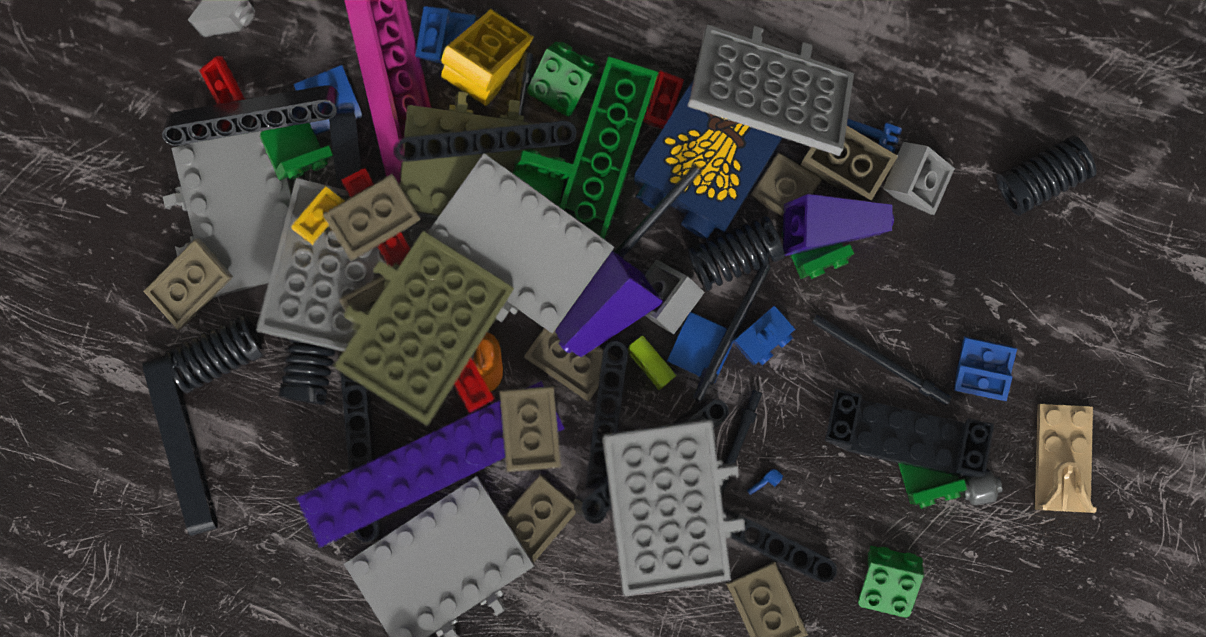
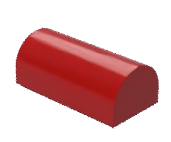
M216 56L199 69L217 104L245 99L222 56Z
M659 71L644 117L646 124L660 129L664 128L674 112L684 79Z

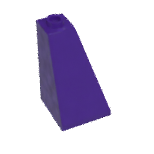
M811 194L785 203L783 210L784 254L789 256L892 231L894 223L892 205Z
M611 251L556 328L555 332L560 339L559 345L567 353L574 352L582 357L658 307L663 301L643 272L614 251Z

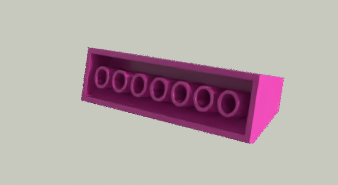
M344 0L386 177L393 174L399 184L401 161L397 160L394 156L393 147L399 139L404 138L407 106L414 105L431 108L420 60L415 56L417 47L406 1ZM403 144L400 148L401 153L403 152Z

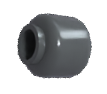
M986 469L984 477L965 476L964 478L967 490L962 491L964 500H968L972 505L993 503L997 500L998 493L1002 492L1000 477H995L990 469Z

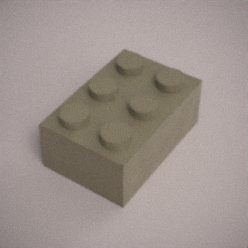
M846 126L844 147L840 155L811 147L800 166L854 199L871 202L898 156Z

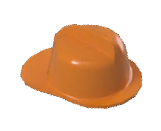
M487 332L475 350L473 362L488 389L493 391L502 380L503 366L499 342L492 334Z

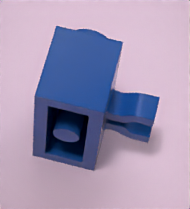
M773 306L736 338L733 343L753 366L757 362L763 365L773 356L771 352L773 348L777 345L783 348L793 339L790 334L795 328Z

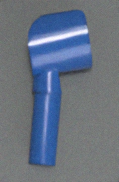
M770 469L758 483L747 489V491L752 495L768 482L775 487L782 480L783 475L776 469Z

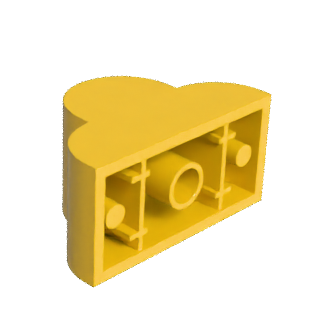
M490 9L447 45L442 56V63L445 66L441 77L463 92L469 93L471 97L486 106L494 99L507 80L511 70L520 61L523 53L529 47L533 36Z

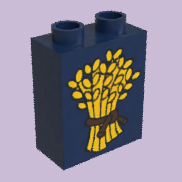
M692 81L636 171L634 184L641 187L636 195L637 199L654 209L694 164L699 165L702 172L671 206L686 215L681 222L684 228L696 236L708 240L713 231L720 236L726 232L783 137L689 107Z

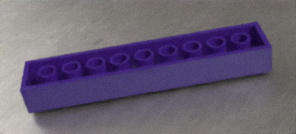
M540 381L525 389L544 387L542 381ZM500 401L297 497V501L319 547L505 458ZM556 412L557 430L559 432L564 427Z

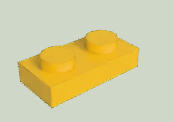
M325 186L293 223L291 229L313 245L329 226L323 214L345 201Z

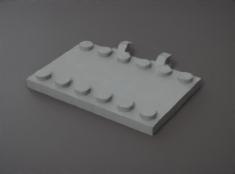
M707 25L692 85L689 107L832 154H841L844 147L854 73L811 59L813 45L804 42L801 44L798 54L762 43L761 36L764 29L754 26L748 38Z
M262 131L190 143L172 148L181 187L175 188L176 193L163 197L164 205L167 209H171L174 205L182 206L184 211L187 210L193 236L190 237L191 242L196 238H200L233 275V278L214 297L269 283L292 192L288 178L279 181L260 139ZM186 243L184 247L180 248L175 246L177 256H179L190 243Z
M483 154L427 233L514 288L496 319L502 322L509 311L516 314L520 310L551 333L557 328L614 248L610 243L486 154Z
M703 420L603 435L623 595L630 596L730 580L726 538L731 537V532L745 530L742 516H739L737 519H730L729 517L726 518V513L722 512L719 487L723 485L722 479H727L730 475L739 476L735 463L723 465L722 460H716L712 421Z
M478 476L344 564L390 637H428L436 632L438 637L441 635L445 637H461L455 632L456 627L454 624L458 622L456 617L479 602L481 605L487 603L488 606H491L495 611V616L502 613L506 607L499 598L503 595L501 588L535 566Z

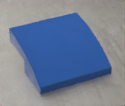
M424 6L415 56L420 59L442 63V56L447 45L474 24L478 17L470 14L453 13L449 9Z
M342 65L294 84L296 90L324 85L332 86L339 93L337 111L354 110L355 119L363 117ZM329 119L310 123L315 135L330 130Z
M690 312L667 361L700 376L703 369L708 367L727 328ZM732 344L730 345L718 371L716 372L718 375L732 347Z
M964 336L954 390L1007 401L1017 348Z

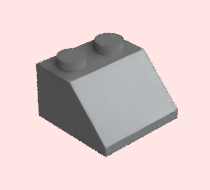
M202 0L188 21L204 37L240 31L243 26L249 25L254 17L255 9L248 0Z
M903 142L883 189L897 200L935 215L955 168L930 147Z
M656 260L645 276L663 302L645 316L674 334L705 292L688 276Z

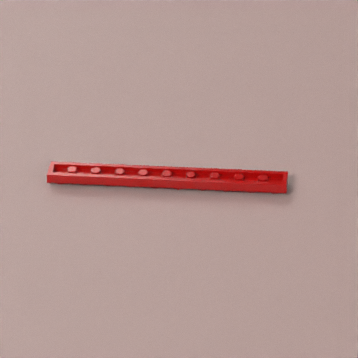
M366 168L342 179V184L350 198L374 185ZM401 232L377 246L385 262L391 268L394 263L400 266L411 250ZM470 358L454 383L469 413L494 400L472 358Z

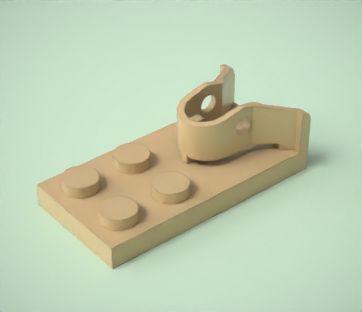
M1038 404L1035 510L1096 512V507H1093L1091 504L1093 407Z

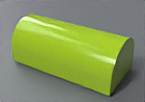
M644 336L638 338L628 347L627 353L658 390H661L677 376Z

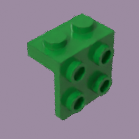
M555 42L546 49L527 88V92L565 116H570L573 114L588 82L596 76L600 67L594 64L595 61L590 57L580 56L573 52L569 45Z
M310 123L270 129L260 133V139L279 181L288 177L289 179H295L303 175L304 171L313 169V171L322 169L328 165L327 162L333 156L329 145L323 148L320 147Z
M523 150L514 162L512 174L559 207L563 184L571 175L573 164L566 163L564 159L559 157L548 158L541 156L539 152L534 150Z
M837 244L790 256L801 279L807 276L814 279L825 274L824 269L834 266V269L848 264V258L854 252L850 244L844 247L843 244Z
M898 463L910 504H919L920 508L934 505V499L945 497V501L961 497L960 492L967 490L964 479L959 480L958 476Z
M870 546L868 552V571L858 599L859 606L901 617H909L924 576L922 557L912 553L892 551L887 547Z

